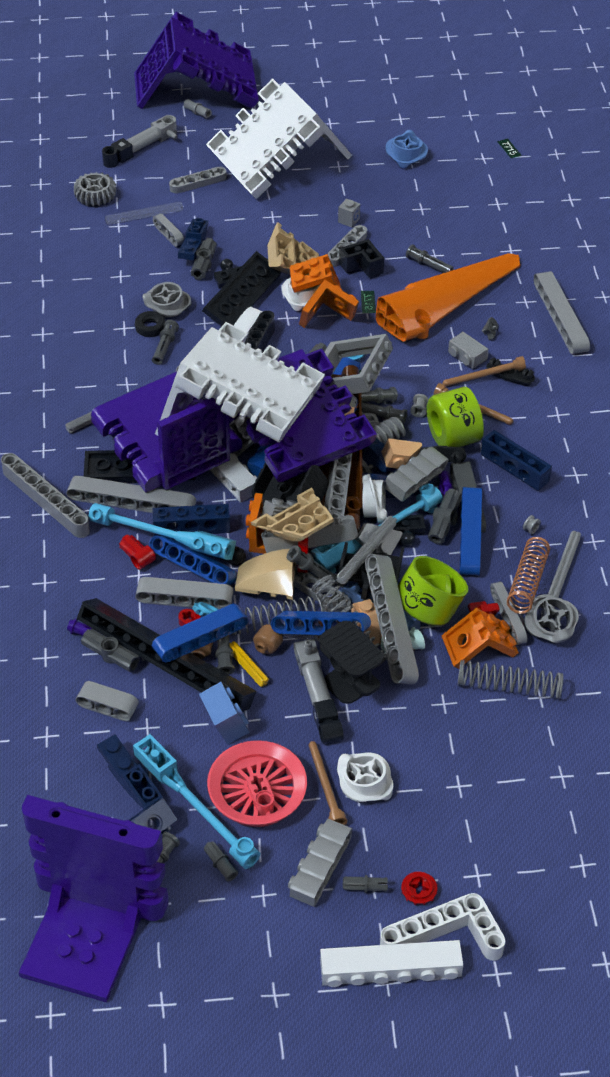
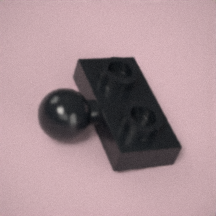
M230 259L222 260L220 264L222 271L214 272V279L218 288H222L242 266L233 268V262Z
M423 514L409 515L396 523V526L393 528V530L403 533L400 541L404 546L410 547L415 543L416 538L414 534L425 533L426 527Z

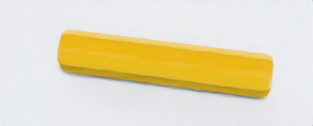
M235 641L231 642L230 648L233 650V657L260 687L267 685L269 678Z

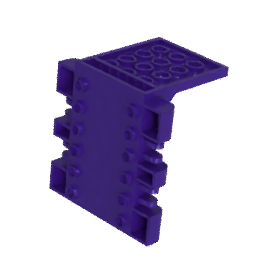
M175 12L134 72L137 107L143 109L165 75L173 72H179L191 79L194 77L201 78L207 82V87L217 92L220 90L229 92L233 96V100L250 109L259 101L251 51L236 42H233L231 46L226 45L224 42L219 41L218 33L211 29H208L206 33L201 32L199 29L194 28L192 19L178 12Z
M322 348L305 354L303 349L278 359V362L280 360L285 362L284 365L288 368L290 366L295 367V371H297L302 363H305L325 374L317 392L280 442L256 430L257 421L255 424L250 422V418L246 421V431L254 443H259L261 446L272 444L264 451L266 454L265 462L277 482H283L305 473L312 465L322 466L368 447L375 441L377 436L365 415L359 417L355 413L344 415L352 409L349 405L352 400V394L346 385L340 388L336 384L326 387V385L333 381L331 375L334 366ZM240 412L235 418H229V424L240 415Z
M177 372L101 404L91 412L92 423L103 437L108 435L115 436L114 450L121 461L125 459L133 460V477L145 493L160 486H163L165 490L170 489L230 461V454L242 449V440L229 425V415L221 412L223 403L221 405L216 404V399L214 398L207 400L201 398L199 400L194 397L185 410L160 420Z
M27 795L22 804V814L25 828L31 834L29 847L31 855L36 859L34 862L36 881L41 890L51 893L47 911L19 970V977L107 1003L141 918L150 921L160 920L169 905L167 888L160 887L166 874L165 864L157 862L163 850L162 832L137 825L130 820L123 821L71 807L63 802L56 803Z

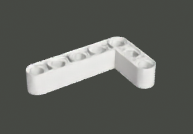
M471 893L386 926L381 931L380 945L428 942L468 926L483 955L487 959L495 961L503 955L505 937L483 898L478 894ZM480 925H484V926H486L487 928H481V927H479V926H480ZM407 931H414L415 934H409ZM393 939L394 942H388L386 940ZM490 944H495L498 947H492Z

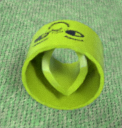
M464 386L438 393L428 399L426 409L427 420L431 434L438 446L463 447L482 440L484 433L482 413L475 395L468 387Z
M428 556L415 557L398 584L403 609L413 618L434 626L447 624L468 593L466 581L456 570L444 562Z

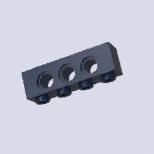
M493 430L482 439L481 455L539 491L550 482L552 466L496 430Z
M229 504L152 508L153 525L176 532L230 533Z
M163 798L155 800L129 819L137 825L148 827L147 821L150 818L154 821V829L160 830L162 834L170 831L173 828L172 824L177 821V818Z

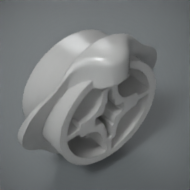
M173 282L155 285L142 296L144 304L153 311L163 315L164 318L177 316L192 304L190 295L182 291L181 287Z
M543 594L535 597L532 609L527 612L524 623L526 629L532 635L553 643H563L573 635L579 614L577 608L572 603L552 595ZM542 608L543 617L537 620V610ZM565 617L566 627L561 630L560 620ZM543 627L549 628L551 632L545 630Z

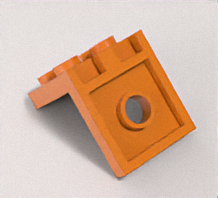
M328 254L290 266L291 283L294 293L320 285L324 279L334 286L337 285L341 288L340 281Z
M324 279L302 309L299 325L305 328L322 304L327 305L352 321L355 317L359 301L355 296L345 293L339 286H334Z
M255 493L254 500H250L249 512L251 513L246 516L245 524L249 526L246 530V539H249V552L266 554L261 536L265 530L251 524L252 521L261 517L263 510V494Z
M475 608L441 635L452 664L458 669L460 668L461 660H464V664H466L487 646L512 658L519 653L516 648L517 643L510 634L508 623L478 608ZM467 636L465 644L462 645L463 639Z

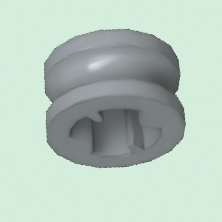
M530 515L524 522L523 529L525 531L529 530L530 534H534L539 528L541 520L535 519V516Z

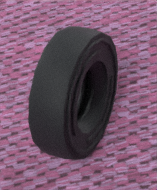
M155 311L143 312L135 319L136 331L144 337L158 336L164 330L165 319L163 315ZM155 322L156 325L145 326L144 323Z

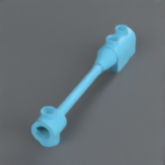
M433 484L422 485L419 488L420 494L416 496L417 502L393 516V518L397 519L396 523L419 509L428 513H434L435 508L438 507L437 505L442 503L443 500L439 489ZM355 539L346 541L348 542L347 553L356 554L362 547ZM345 542L318 546L310 552L317 563L330 572L335 573L336 566L340 564Z
M94 503L89 510V520L106 526L111 525L112 522L120 523L173 538L197 552L225 560H232L236 545L235 540L203 531L176 532L116 515L114 508Z
M151 734L133 745L135 757L159 782L181 793L231 845L229 853L244 869L252 867L259 860L261 853L254 847L253 841L248 837L237 839L187 788L177 771V761Z

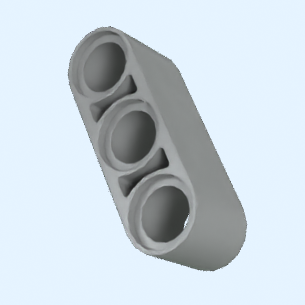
M91 681L84 683L76 697V703L79 706L122 721H129L139 704L138 699L129 693Z

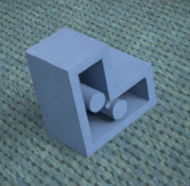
M219 682L199 694L215 727L227 744L250 733L246 726L249 724V721L238 703H233L232 699L235 697L229 687L225 688L222 682Z

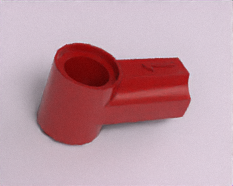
M127 534L122 537L119 546L130 557L133 565L138 570L156 560L154 551L148 545L144 547L133 535Z

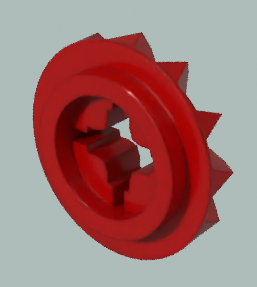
M413 872L408 874L402 881V894L405 896L406 901H411L414 905L423 904L425 906L427 902L433 901L435 895H437V883L427 873ZM422 883V890L417 894L415 888Z

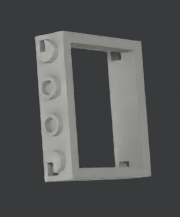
M381 334L330 342L325 354L334 366L333 373L344 357L370 354L360 374L335 377L326 387L336 384L340 388L346 385L351 394L369 392L393 350L392 342L389 340L388 335Z

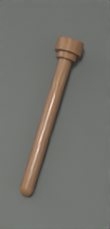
M523 356L516 357L511 363L446 379L443 381V385L447 387L512 369L522 371L526 369Z
M438 383L433 395L449 391V389L446 388V385ZM479 404L481 413L508 425L513 423L512 418Z
M311 741L309 749L331 811L328 819L346 825L348 821L345 812L338 808L317 743Z

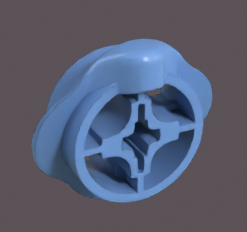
M407 130L402 135L390 139L385 147L386 153L403 169L412 163L424 159L428 153L427 145L415 135L413 130Z

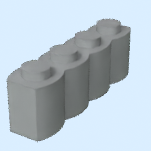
M432 446L427 449L424 448L418 456H413L406 465L402 464L395 473H390L387 476L385 489L400 501H404L412 493L418 491L422 485L427 484L435 476L439 475L445 469L449 459Z
M327 819L324 824H320L316 834L318 837L315 841L312 840L308 846L307 853L309 854L306 858L300 860L297 868L299 872L296 876H292L288 883L290 897L315 907L352 837V828L331 819Z

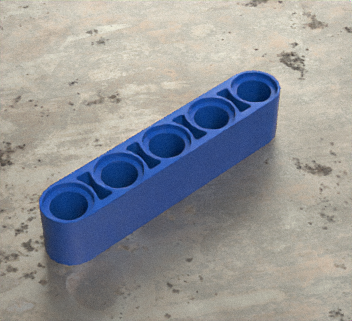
M462 488L460 575H480L482 488Z
M154 536L149 542V547L154 553L213 583L232 585L237 579V574L232 568L200 552L191 550L173 538ZM161 540H162V542H163V547H162V548L160 547V542H161ZM176 549L179 551L178 556L175 553ZM192 557H194L195 560L194 564L191 563ZM208 564L210 565V568H211L209 573H208V571H207V566H208ZM224 572H225L226 575H227V578H226L225 581H224V579H223V574H224Z
M230 604L158 636L153 641L152 647L162 661L170 662L243 629L248 624L249 618L237 604Z
M283 611L272 619L271 627L274 632L279 634L321 635L335 626L338 620L340 622L351 621L364 633L370 627L371 620L367 614L358 612ZM299 619L303 621L304 626L301 625ZM318 620L323 623V626L318 623ZM356 621L360 622L362 628L356 624Z

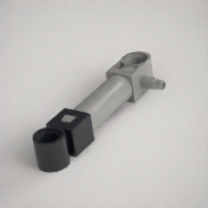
M165 115L152 122L150 128L127 140L122 138L112 143L111 146L104 147L102 149L103 165L107 168L116 167L118 161L121 163L133 157V153L157 140L162 142L170 137L177 139L176 118L172 115Z
M315 640L294 642L295 658L300 674L305 679L313 705V716L322 744L344 740L340 719H338L334 699H331L325 682Z

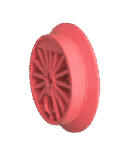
M247 741L228 748L218 756L210 768L207 787L212 803L224 816L244 826L265 827L288 817L299 807L306 793L307 776L301 761L289 749L268 741ZM274 766L278 767L276 771L269 775ZM266 767L263 774H261V768ZM284 773H286L287 776L282 777V778H279V777H281ZM277 802L282 803L285 806L281 807ZM245 804L241 813L236 811ZM252 804H253V806H254L253 816L247 815V813L249 812V810H250V808H251V806H252Z

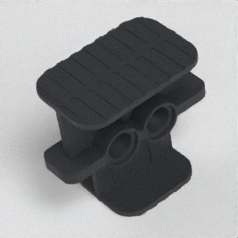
M265 462L253 484L251 493L253 498L255 493L263 494L264 506L265 500L271 501L273 498L281 499L285 503L287 500L298 502L297 495L312 487L314 494L320 498L321 502L328 489V480L319 466L312 465L305 473L283 482H277Z
M345 542L339 572L355 555L347 553L348 542ZM401 547L399 557L378 553L376 548L371 554L384 555L391 558L398 583L404 547ZM364 562L348 581L358 582L359 587L362 588L361 599L366 600L368 591L371 592Z
M342 621L320 635V650L329 658L334 668L333 671L325 676L327 688L340 702L346 704L353 703L360 697L369 696L379 690L380 681L372 674V669L381 664L383 654L354 623Z

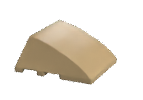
M280 223L276 224L267 245L270 268L290 274L291 265L319 257V254L303 241L299 243L294 239L293 233H287L281 229L282 225Z
M311 487L297 495L298 502L273 517L266 513L252 521L251 524L282 539L302 541L334 522V518L327 508L321 504L320 498L316 497Z
M290 549L262 554L238 567L235 591L252 594L267 592L270 593L271 597H276L277 594L286 595L287 599L293 600L294 574L297 564L288 561L286 558Z

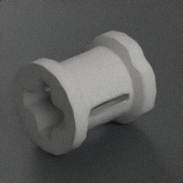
M416 394L413 397L414 404L410 409L413 416H425L428 402L426 395Z

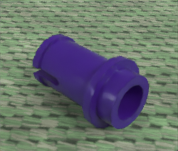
M71 619L67 626V631H70V634L76 633L82 636L88 629H93L84 623L78 622L77 619Z

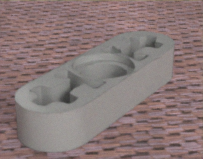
M162 213L153 216L155 227L175 247L183 244L184 237L182 233Z

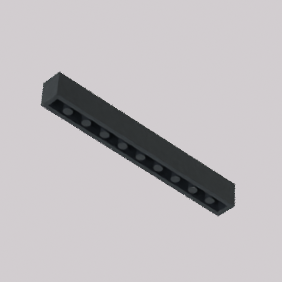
M97 598L82 602L77 620L106 637L116 638L121 646L201 693L222 682L225 688L229 687L235 697L232 701L234 704L238 703L242 712L250 709L257 692L192 653L183 655L170 662L162 661L152 647L153 641L160 636L159 634Z

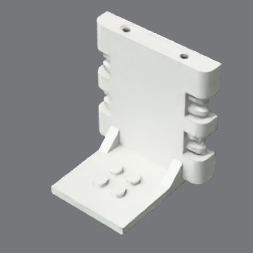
M274 79L258 92L265 102L262 104L259 101L257 103L259 108L257 110L253 108L250 110L253 113L252 115L244 108L235 115L242 123L241 126L238 123L235 125L236 131L230 130L228 132L230 136L227 137L220 130L206 144L255 199H258L272 185L266 179L268 176L271 179L274 178L272 172L275 170L280 172V165L287 170L295 162L290 155L292 154L295 157L297 155L295 150L298 147L301 150L304 148L303 142L310 148L322 136L326 141L329 140L347 159L352 156L322 119L285 82L280 86Z
M225 322L219 330L211 327L180 363L160 420L185 410L194 397L200 400L206 394L205 398L216 399V404L221 405L223 403L221 412L232 418H235L239 412V416L242 418L245 416L250 417V422L253 424L256 421L258 422L256 427L258 432L280 442L317 392L325 374L305 363H302L297 371H295L293 366L286 367L284 365L285 362L281 360L278 362L281 354L280 350L271 345H268L263 353H261L262 350L259 348L254 350L251 348V344H244L248 333Z

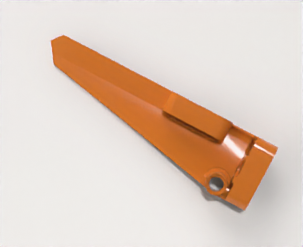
M507 253L408 284L404 290L381 296L377 300L376 322L380 327L402 342L414 338L426 339L429 335V329L488 286L519 268V255Z

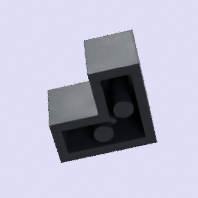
M369 239L339 248V264L346 273L362 269L369 278L384 273V257Z

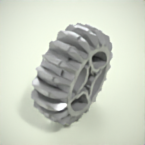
M90 172V174H84V176H79V179H76L74 195L81 204H86V206L92 205L93 207L98 205L100 207L101 204L106 205V202L110 203L114 199L116 183L113 177H109V174L104 175L103 172L100 174L98 172Z

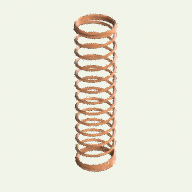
M532 537L526 542L507 598L509 609L518 614H525L532 609L536 591L550 552L549 543L541 537ZM535 542L541 543L547 548V551L544 548L537 545H532L529 547L528 545ZM530 547H539L545 551V554L538 550L528 549ZM531 551L539 552L542 555H535ZM527 560H530L533 563H539L540 566H537L532 563H527ZM525 565H529V566H531V567L538 568L539 570L536 571L535 569H533V568H528V567H526ZM524 569H527L528 571H531V572H536L537 575H534V574L529 573V572H525ZM522 574H526V575H528V576L535 577L536 579L533 580V579H531V578H529V577H524ZM524 578L525 580L533 581L535 584L522 581L521 579ZM519 583H523V584H525V585L532 586L533 588L530 589V588H528V587L521 586ZM521 587L522 589L530 590L532 593L520 591L518 588ZM514 595L518 596L521 599H528L529 602H520L515 599ZM511 597L518 603H530V605L527 607H519L513 603ZM509 600H510V602H511L514 606H516L517 608L527 609V610H525V611L515 610L514 608L511 607V605H510V603H509Z

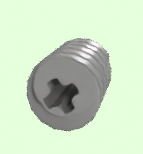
M391 417L389 420L372 426L377 433L376 438L384 445L388 438L398 440L400 436L404 437L406 434L403 423L397 417Z

